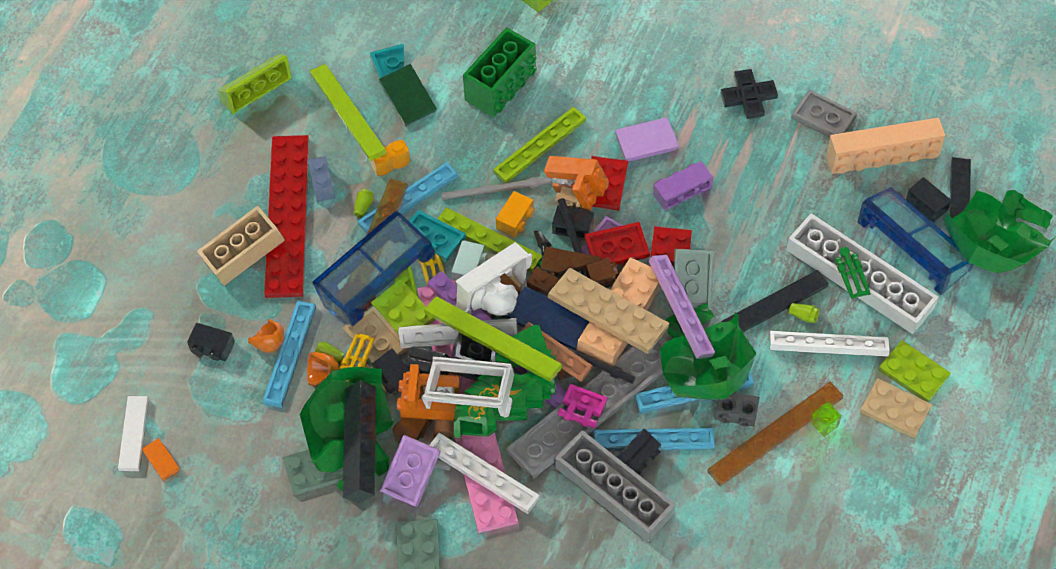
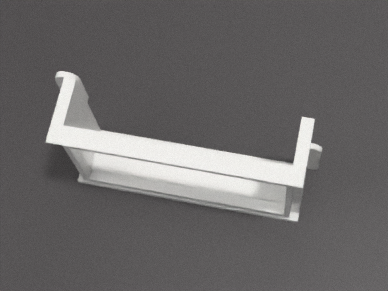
M515 242L455 281L457 283L456 307L471 315L470 305L474 291L480 287L484 288L488 282L497 276L500 277L503 273L508 277L513 275L524 284L526 282L527 269L532 263V254H528Z
M433 357L425 393L422 396L426 409L431 408L432 402L498 408L500 416L508 417L512 406V398L509 397L514 378L512 366L507 363ZM440 371L502 376L498 398L435 392Z

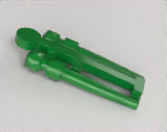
M842 247L839 253L845 258V262H843L841 257L835 259V263L838 265L837 269L841 273L851 299L871 295L862 270L861 261L858 260V254L853 253L851 255L852 260H850L849 248ZM845 265H847V266H848V269H849V271H847V272H846ZM856 273L859 274L865 291H862ZM848 275H851L857 290L856 294H853Z

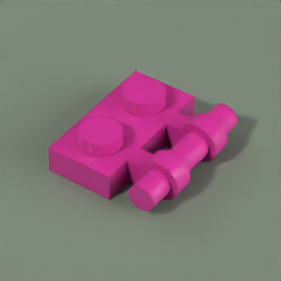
M570 384L563 399V404L569 407L567 410L560 407L558 415L565 417L564 420H573L581 423L583 427L596 428L598 421L591 419L592 415L601 416L608 397ZM575 409H578V410L584 411V412H586V413H585V415L583 416V415L574 413V411H575Z

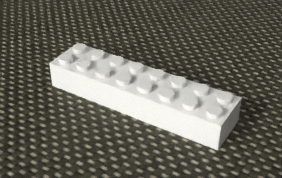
M811 213L789 237L786 250L847 290L841 273L837 269L838 265H836L835 259L841 257L843 262H845V258L839 252L842 247H848L850 250V260H852L851 255L853 253L858 254V260L861 261L862 270L871 295L858 298L911 334H914L935 309L939 297ZM845 265L846 272H847V271H849V269H848V266ZM856 273L862 291H865L859 274ZM848 275L853 294H856L857 290L851 275Z

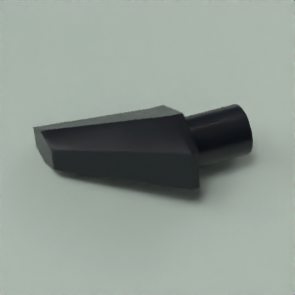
M533 231L538 247L541 249V254L544 256L545 248L551 247L552 244L540 231Z

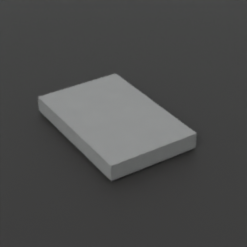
M808 90L792 113L791 118L830 137V135L846 133L857 117V112L812 90Z

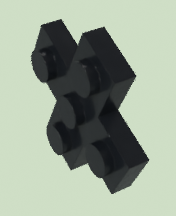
M752 69L734 71L733 76L736 86L723 88L720 91L724 107L742 105L746 119L764 116L765 110L762 101L778 98L774 80L756 83Z

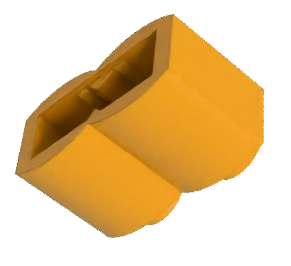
M397 140L384 147L386 150L385 155L371 161L376 175L383 176L390 173L393 169L403 168L410 163L409 149L404 140Z

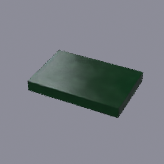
M411 63L379 79V83L404 126L437 111L436 106Z

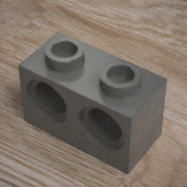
M734 392L726 399H718L715 420H719L722 423H736L743 427H754L760 397ZM728 406L731 409L725 410L723 407ZM743 410H749L751 413L746 414Z

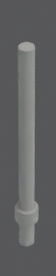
M531 177L529 180L444 192L441 193L442 200L527 187L533 189L538 188L540 185L552 184V178Z

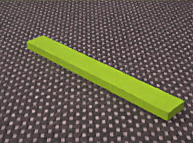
M323 64L310 70L312 78L369 161L385 155V148L328 66Z
M437 296L424 309L425 314L549 382L562 369V364Z

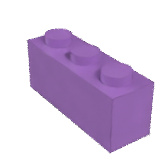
M702 161L696 164L693 163L680 172H674L666 179L658 180L653 186V195L665 211L711 188L713 176Z

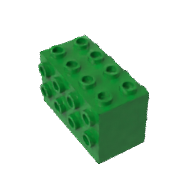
M506 27L463 74L465 101L493 118L497 113H501L505 104L511 101L516 92L524 87L528 78L536 73V44Z

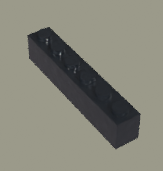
M362 380L345 389L343 498L356 503H360L375 495L376 386Z

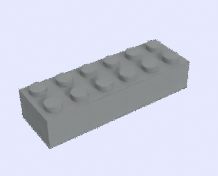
M583 430L555 458L557 470L648 543L675 514V503Z

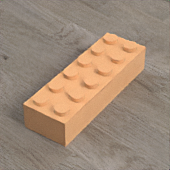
M933 118L830 135L826 158L831 174H843L848 171H861L866 168H879L884 165H897L903 162H915L927 158L934 159L940 155L945 133L940 119Z
M629 258L610 290L648 311L662 287L651 266ZM589 322L578 339L577 351L614 367L628 343Z

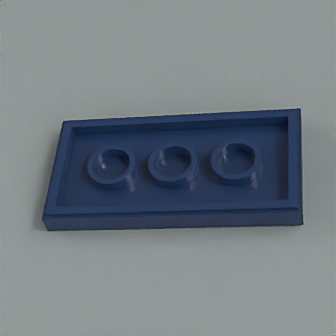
M524 287L518 296L514 310L506 316V319L516 318L517 325L523 328L528 322L533 325H539L541 331L577 350L578 339L590 322L552 301L547 296L527 287Z

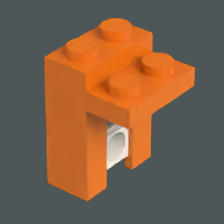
M549 156L544 169L547 178H554L557 182L552 185L556 192H560L562 186L572 188L582 209L591 211L593 204H595L596 196H603L605 189L609 185L608 178L604 174L598 160Z
M411 364L410 372L406 371L403 375V380L399 381V392H402L401 398L397 399V410H400L401 418L454 421L456 404L432 402L431 408L426 409L422 396L425 393L429 374H420L419 365ZM439 375L435 392L460 394V376Z

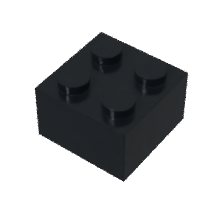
M458 332L453 344L451 358L494 362L495 351ZM448 371V373L478 381V377L481 376V374Z

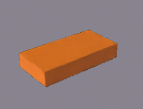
M159 438L142 448L143 453L162 481L180 471L178 465Z

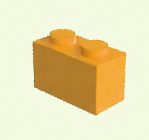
M513 191L495 219L496 229L516 238L518 233L524 230L527 219L531 218L535 212L533 199Z

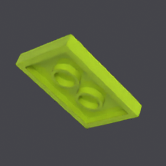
M402 279L398 280L371 302L398 334L399 327L430 325L436 320L425 314L424 309L426 306Z
M903 340L900 341L878 369L912 394L928 403L951 375V372Z

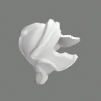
M497 276L488 282L484 288L480 287L474 291L471 297V307L473 311L482 308V310H487L493 315H505L514 310L518 293L513 285L501 284V279Z

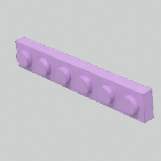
M652 256L649 259L650 265L696 359L712 357L715 351L668 256Z

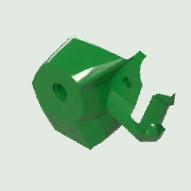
M977 190L962 213L953 219L947 213L944 221L948 233L964 258L969 263L994 273L1011 271L1026 264L1048 248L1055 239L1054 237L1049 240L1037 229L1024 222L1016 221V219L1020 218L1047 229L1053 217L1048 211L1042 210L1025 199L1024 195L1016 190H1008L1002 202L985 192Z
M708 303L699 305L698 308L694 309L701 325L715 317L708 308ZM737 313L734 314L733 319L729 322H719L704 329L715 354L712 357L696 359L675 314L666 318V321L669 323L668 335L674 339L664 343L660 348L662 372L676 397L707 400L726 399L745 383L756 352L739 327Z
M347 367L333 370L318 385L304 404L299 415L311 460L317 470L333 473L343 468L345 389L360 380L376 386L375 435L386 432L393 426L395 420L392 421L382 386V369ZM375 439V477H379L389 470V458ZM341 479L336 485L339 490L343 491V479Z

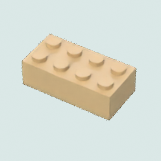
M256 206L197 250V252L222 285L225 286L285 240L261 208Z

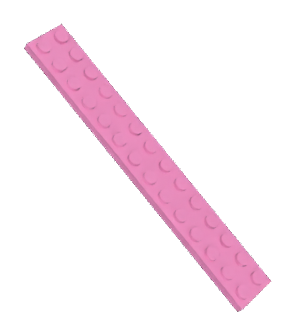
M427 286L417 288L419 299L426 307L437 296ZM435 320V321L432 322L430 325H434V324H444V323H442V322H440V321H438V320ZM453 344L431 346L432 351L445 353L451 357ZM460 376V394L464 395V391L471 388V384L477 381ZM495 433L489 437L462 435L461 438H454L455 443L505 473ZM463 474L478 533L518 524L514 505Z

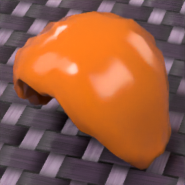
M268 319V323L263 325L256 335L248 338V343L265 353H273L284 343V327L279 322Z
M309 353L307 360L308 385L318 386L333 370L339 369V364L333 356L326 353Z

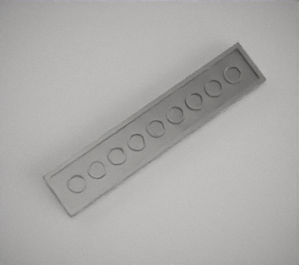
M659 339L648 354L636 347H632L617 360L614 366L620 367L622 371L636 377L633 384L620 378L617 380L611 377L609 373L602 371L582 387L583 389L608 397L601 416L592 415L591 419L598 421L596 428L633 399L637 393H640L663 374L660 348L665 343L663 340ZM563 403L506 448V452L532 479L553 464L555 458L582 430L589 434L596 429L589 426L587 428L583 427L581 423L573 420H564L565 417L559 416L558 411L560 407L567 410L569 406ZM575 409V411H574V413H577V414H580V415H583V416H584L585 413H586V412L581 411V410H578V409Z

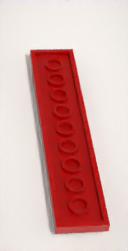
M309 135L272 136L268 218L279 230L285 241L266 254L265 298L304 297Z

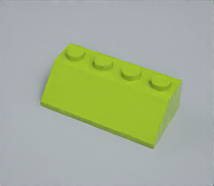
M277 54L244 75L237 77V79L229 84L222 86L218 90L221 102L231 114H234L292 79L288 57L284 54Z

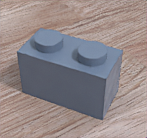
M326 156L309 159L308 164L316 201L334 199V190Z

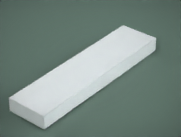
M128 396L118 464L119 471L140 470L149 401L147 396Z

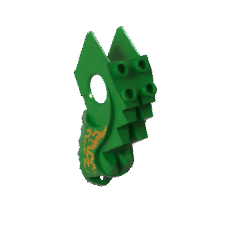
M533 325L512 336L556 360V356L552 355V351L547 349L539 325ZM496 353V363L511 364L512 369L520 366ZM531 371L522 375L514 373L509 395L512 398V406L508 417L500 416L498 408L456 404L454 438H461L462 435L489 437L497 431L496 421L527 420L528 409L543 408L544 399H551V395H555V377L549 382ZM481 375L478 377L477 382L471 384V388L464 391V395L498 398L503 377Z

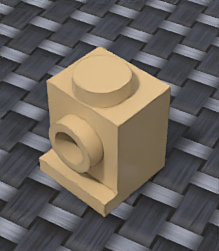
M562 186L560 193L556 194L555 204H558L559 199L565 198L567 206L581 210L582 207L572 188Z

